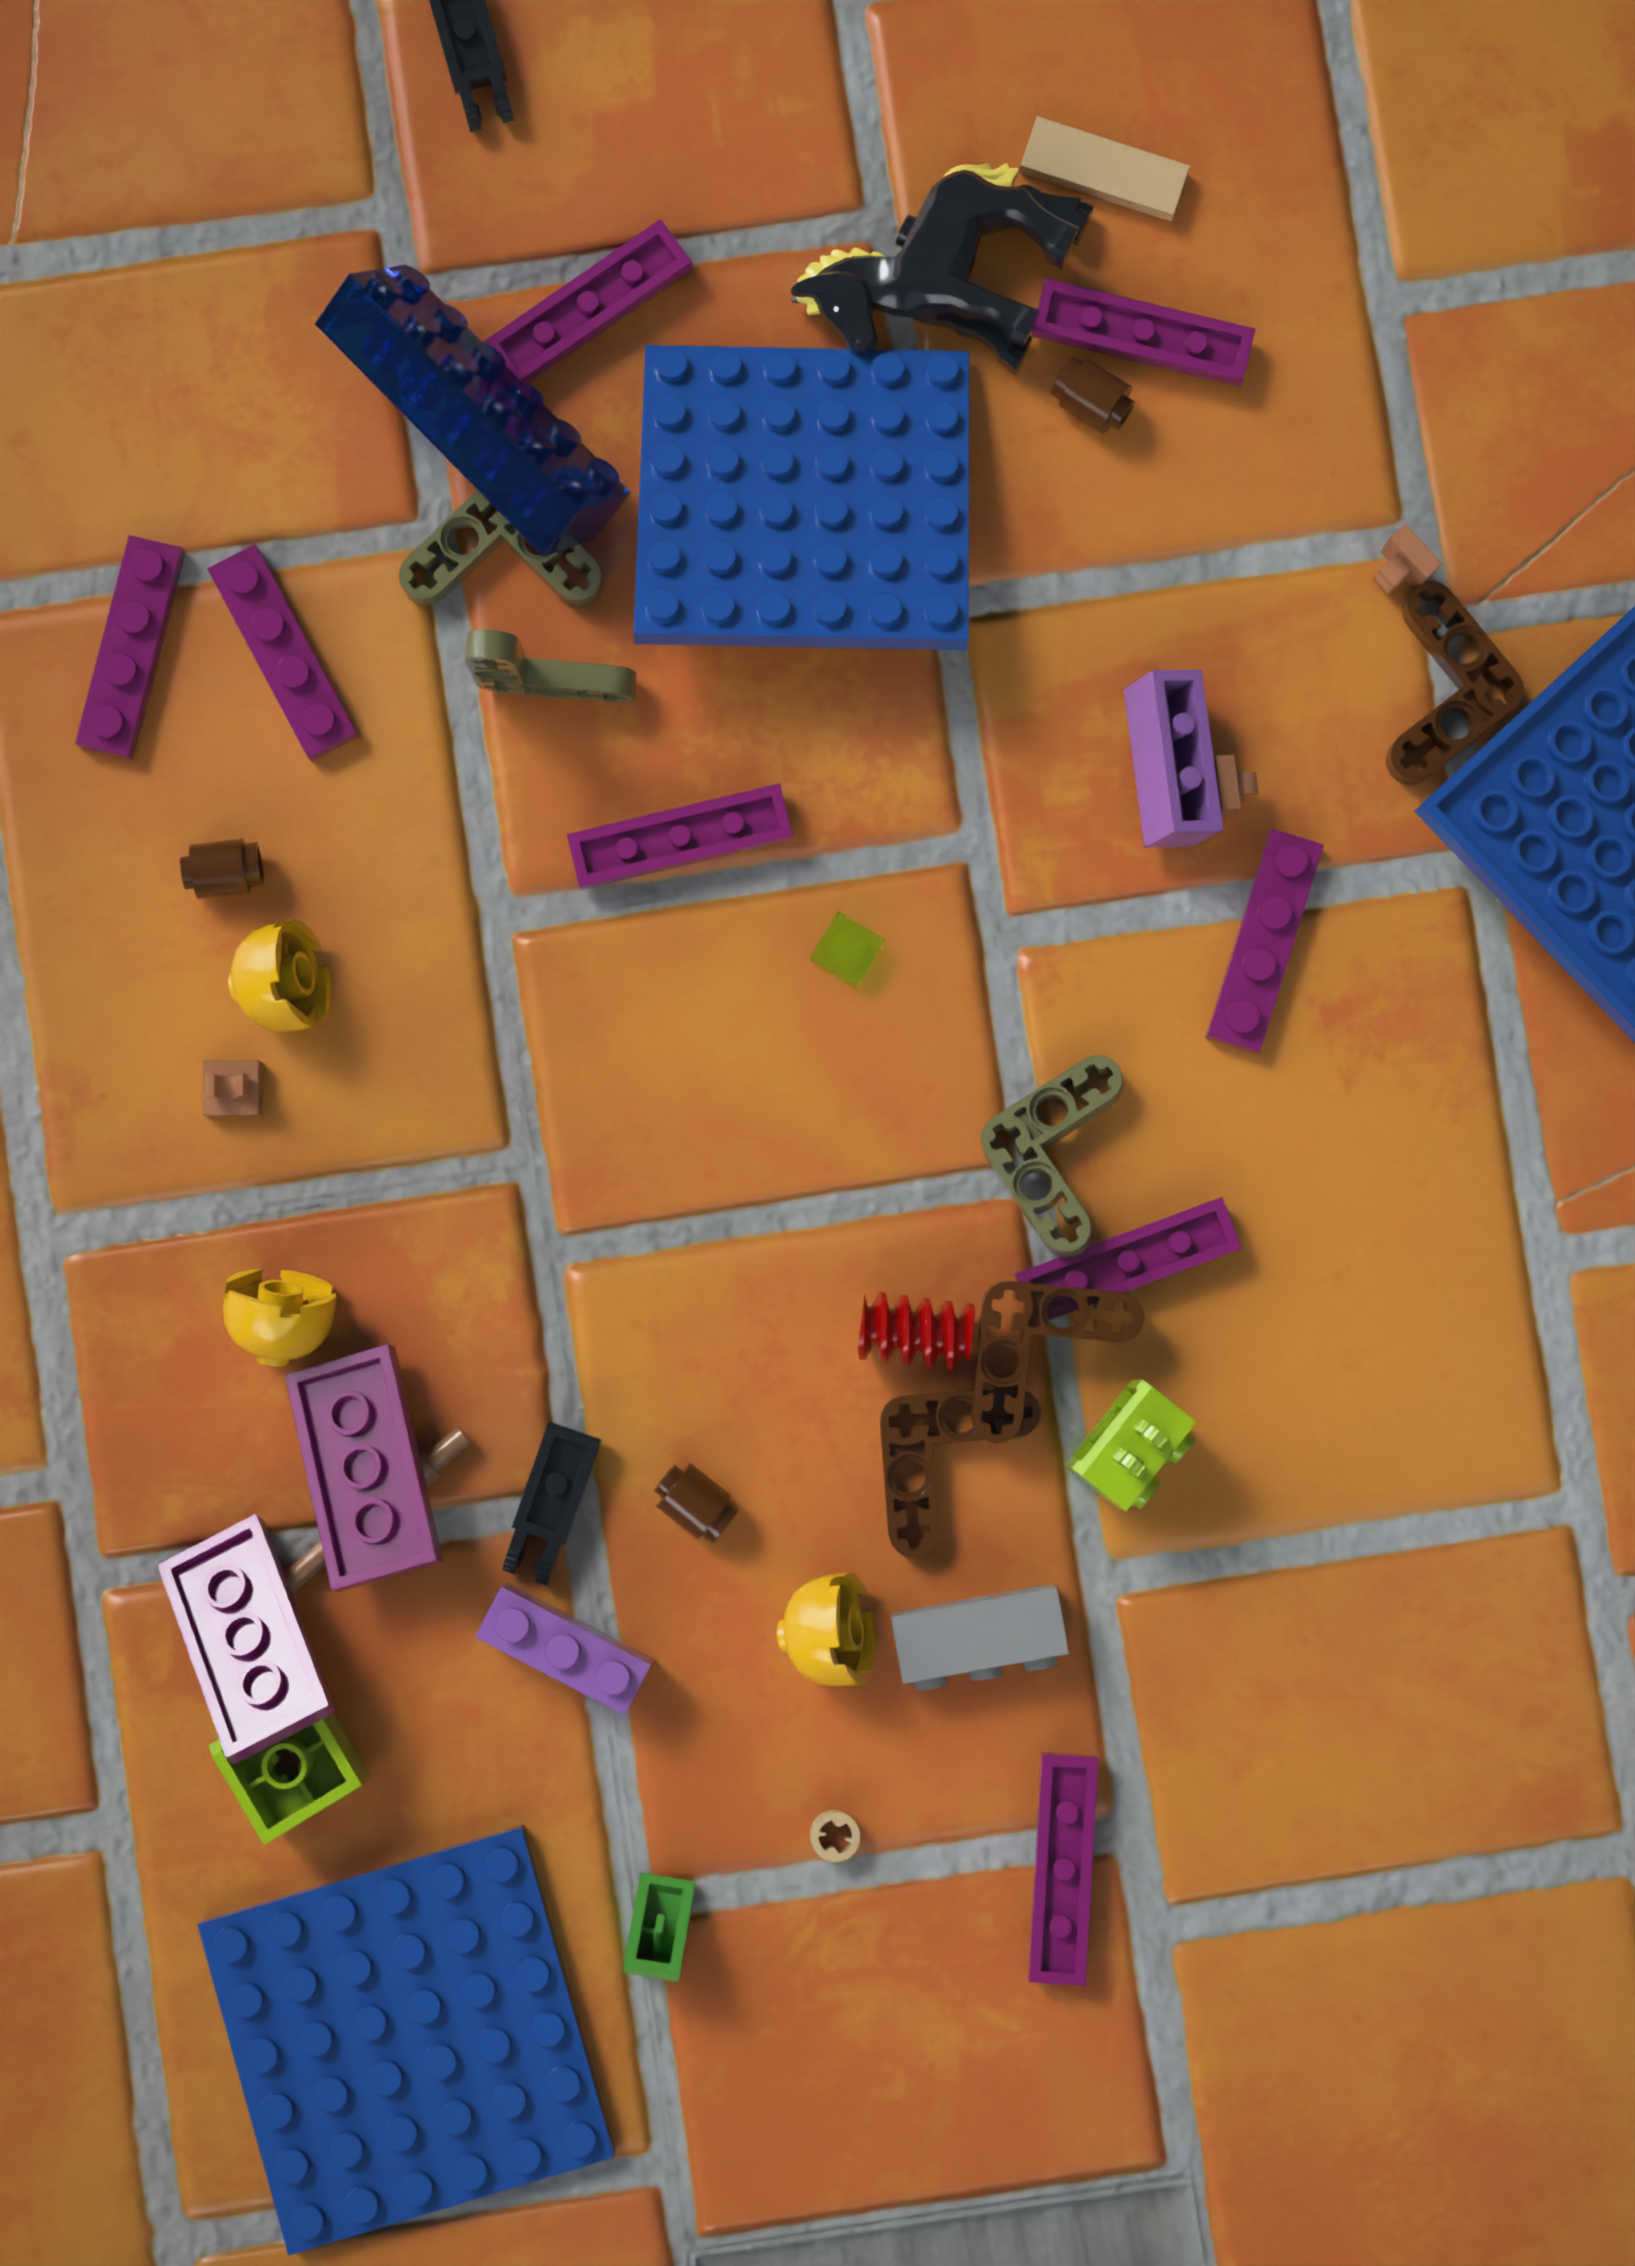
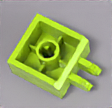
M1132 1379L1064 1466L1114 1507L1126 1512L1131 1505L1137 1506L1140 1509L1159 1487L1161 1482L1154 1476L1164 1463L1171 1461L1173 1464H1176L1194 1443L1196 1438L1189 1432L1197 1422L1144 1380Z
M334 1713L236 1764L225 1757L219 1739L208 1745L212 1758L263 1845L351 1793L371 1778ZM284 1749H288L290 1753L295 1752L301 1761L298 1765L300 1772L298 1775L295 1774L293 1768L288 1772L281 1768L279 1761L286 1756Z

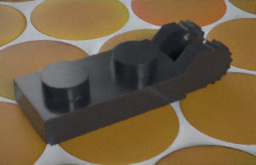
M429 0L455 94H460L470 132L482 130L481 113L478 104L474 102L471 91L481 87L492 85L495 95L494 104L498 117L501 118L502 123L514 121L504 81H507L506 73L485 0Z
M551 1421L548 1422L512 1525L515 1532L502 1571L511 1574L516 1572L525 1554L524 1548L528 1535L532 1534L548 1540L544 1554L540 1557L535 1571V1582L547 1586L561 1545L565 1546L602 1439Z

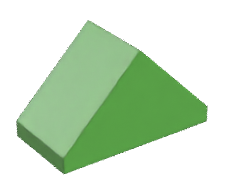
M640 1873L622 1973L679 1982L696 1881Z

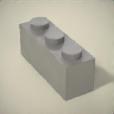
M1053 1583L890 1613L902 1683L914 1682L915 1691L947 1686V1676L969 1672L970 1681L999 1677L1003 1675L1002 1666L1024 1662L1025 1671L1051 1668L1058 1665L1056 1656L1069 1654L1058 1590Z

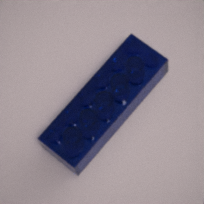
M404 264L348 274L315 322V325L543 557L594 540L631 493L619 481L620 477L616 469L607 461L596 458L581 442L582 438L579 432L568 422L558 419L543 404L544 399L540 392L529 383L520 381L505 365L506 360L504 356L490 344L482 342L467 327L468 321L464 315L456 308L444 304L430 289L428 279L415 268Z

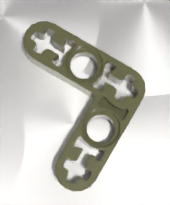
M503 476L495 477L485 482L404 560L399 571L400 584L408 598L416 604L433 605L444 599L504 541L568 605L582 607L594 602L601 594L603 579L600 567L595 559L519 483L512 478ZM498 494L502 498H506L510 494L514 495L511 499L514 508L513 512L507 514L503 510L497 511L488 520L491 528L494 529L488 535L482 523L472 514L479 511L484 520L494 509L491 500L494 495ZM459 528H470L477 532L479 536L478 546L469 554H456L449 548L450 536ZM543 528L548 529L554 534L556 538L555 546L546 555H534L525 547L526 537L531 531ZM440 548L447 561L456 568L448 572L446 565L443 563L433 574L437 583L433 588L429 589L425 585H421L417 589L413 588L417 583L413 575L415 570L421 568L425 572L431 571L439 563L437 556L433 552ZM566 549L572 551V553L565 556L566 563L575 572L580 574L586 569L590 571L587 575L590 586L584 591L578 586L573 587L571 590L567 589L569 585L567 574L557 564ZM556 564L552 573L546 570Z
M487 629L471 630L468 632L465 662L476 685L481 689L506 694L610 703H628L634 700L637 673L632 669L614 665L526 658L516 635Z
M1091 1056L1080 1061L993 1117L985 1124L981 1133V1146L987 1161L1046 1248L1052 1254L1061 1258H1073L1082 1254L1090 1244L1092 1229L1087 1213L1044 1150L1112 1107L1120 1099L1123 1092L1121 1070L1112 1059L1105 1056ZM1095 1071L1099 1077L1109 1074L1111 1076L1107 1080L1109 1091L1101 1094L1098 1089H1091L1081 1096V1101L1085 1108L1077 1110L1072 1094L1065 1088L1073 1085L1075 1094H1078L1088 1087L1089 1073ZM1048 1099L1060 1100L1068 1108L1066 1119L1055 1126L1043 1124L1036 1116L1039 1105ZM1002 1130L1008 1136L1016 1133L1020 1135L1015 1139L1017 1151L1024 1161L1030 1154H1034L1036 1157L1022 1162L1011 1175L1006 1170L1015 1168V1165L1008 1151L1004 1148L996 1151L993 1149L997 1145L995 1135ZM1033 1172L1047 1175L1052 1182L1050 1193L1040 1200L1026 1198L1020 1190L1022 1180ZM1061 1198H1064L1067 1202L1058 1205V1211L1062 1218L1069 1225L1075 1222L1080 1224L1076 1229L1077 1240L1069 1243L1064 1237L1058 1240L1053 1238L1057 1234V1227L1049 1212L1042 1219H1038L1036 1214L1052 1209Z

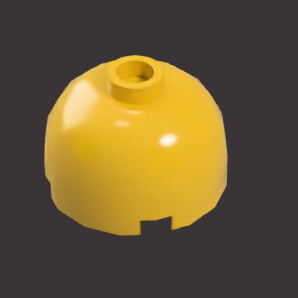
M297 919L267 925L250 933L237 948L233 958L231 974L228 978V988L232 999L239 1004L240 1008L255 1024L276 1032H293L318 1026L315 1022L325 1020L328 1016L332 999L331 976L328 965L321 966L318 970L313 950L322 947L311 929Z
M251 1269L233 1274L226 1279L223 1305L224 1324L230 1338L245 1352L257 1356L256 1360L260 1364L282 1367L288 1365L290 1359L304 1357L321 1346L330 1333L335 1312L336 1293L332 1294L333 1286L329 1282L313 1275L291 1270L280 1271L282 1280L262 1279L263 1269Z
M846 1572L828 1574L811 1579L793 1594L787 1604L784 1619L778 1622L777 1640L781 1651L788 1653L791 1663L805 1679L816 1684L837 1687L864 1685L867 1680L861 1676V1673L873 1670L876 1648L874 1618L872 1610H867L861 1615V1607L857 1595L867 1594L864 1584L856 1574Z

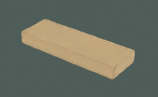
M1037 116L1019 173L1172 222L1190 165Z

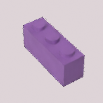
M1152 670L1124 688L1144 848L1192 847L1223 831L1202 670Z
M508 1582L500 1587L475 1635L477 1639L623 1715H626L654 1661V1658Z

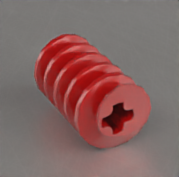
M878 1292L871 1306H867L864 1294L857 1350L859 1359L866 1360L872 1347L878 1346L881 1362L888 1363L895 1348H898L901 1352L903 1365L910 1366L917 1351H921L925 1368L932 1369L939 1354H944L947 1370L954 1371L961 1357H966L967 1364H969L975 1321L974 1304L966 1303L958 1318L955 1315L952 1301L944 1300L938 1314L934 1315L930 1298H922L916 1311L912 1312L908 1295H900L894 1308L890 1309L885 1292Z

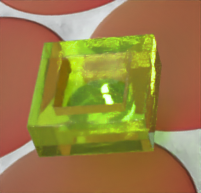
M838 911L810 956V961L852 987L857 988L885 943V939Z

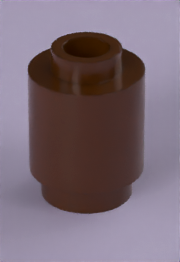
M1072 357L1058 375L1051 390V395L1060 400L1059 406L1102 434L1111 426L1119 430L1135 405V401L1129 398L1132 386L1089 359L1082 362Z
M240 838L192 844L189 846V856L180 858L185 890L194 889L197 899L250 893L251 887L264 885L263 864L258 842L245 843L244 839Z
M691 1463L683 1470L674 1464L654 1489L661 1496L656 1504L659 1510L696 1539L703 1536L710 1543H713L721 1535L739 1510L737 1506L729 1501L732 1496Z

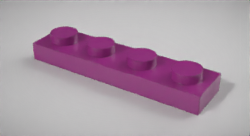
M660 219L484 341L485 347L516 391H518L693 269L692 261Z
M1045 278L1037 309L1040 310L1039 318L1032 330L1031 336L1240 387L1244 379L1255 328Z
M128 536L75 742L78 747L133 760L186 554L181 547Z
M253 544L207 568L308 759L312 762L359 737L257 545Z
M780 783L567 834L580 890L793 840Z
M1273 828L1269 831L1205 1038L1255 1054L1260 1052L1324 847L1323 844Z
M1220 1197L1088 1246L1082 1254L1073 1258L1059 1257L1015 1273L1014 1277L1016 1282L1124 1293L1242 1248L1224 1200ZM1059 1295L1048 1304L1047 1317L1049 1320L1078 1310V1306L1070 1296ZM1088 1296L1086 1298L1088 1306L1097 1301V1297Z
M1041 1752L1028 1965L1029 1982L1086 1986L1099 1760L1097 1755Z

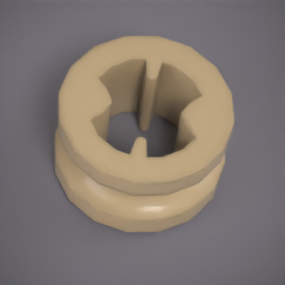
M829 1810L821 1813L813 1821L810 1828V1842L820 1858L828 1862H842L856 1853L860 1844V1830L856 1821L849 1814L840 1810ZM832 1821L837 1827H841L844 1824H847L851 1836L844 1837L845 1841L849 1842V1844L843 1850L837 1851L833 1845L825 1848L821 1846L819 1836L826 1835L821 1828L827 1822Z

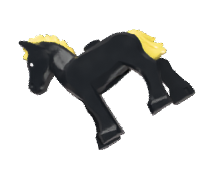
M989 163L982 165H958L951 168L941 180L933 185L917 217L907 215L896 240V245L902 249L895 257H886L875 251L870 254L856 247L850 253L842 250H833L831 255H822L820 262L809 264L805 274L799 277L798 283L791 288L790 292L794 295L791 302L806 304L808 315L820 314L826 323L842 336L849 350L857 355L872 353L878 342L872 317L874 309L893 316L908 317L922 323L948 327L959 335L982 342L995 354L997 360L1016 375L1029 350L1032 341L1030 333L1039 318L1040 310L968 281L974 266L980 237L1008 228H1016L1032 238L1041 247L1047 262L1062 269L1072 244L1076 246L1079 244L1091 218L1094 206L1081 202V198L1043 193L1030 185L1014 187V181L1018 177L1019 169L1009 168L1007 163L996 169H990Z

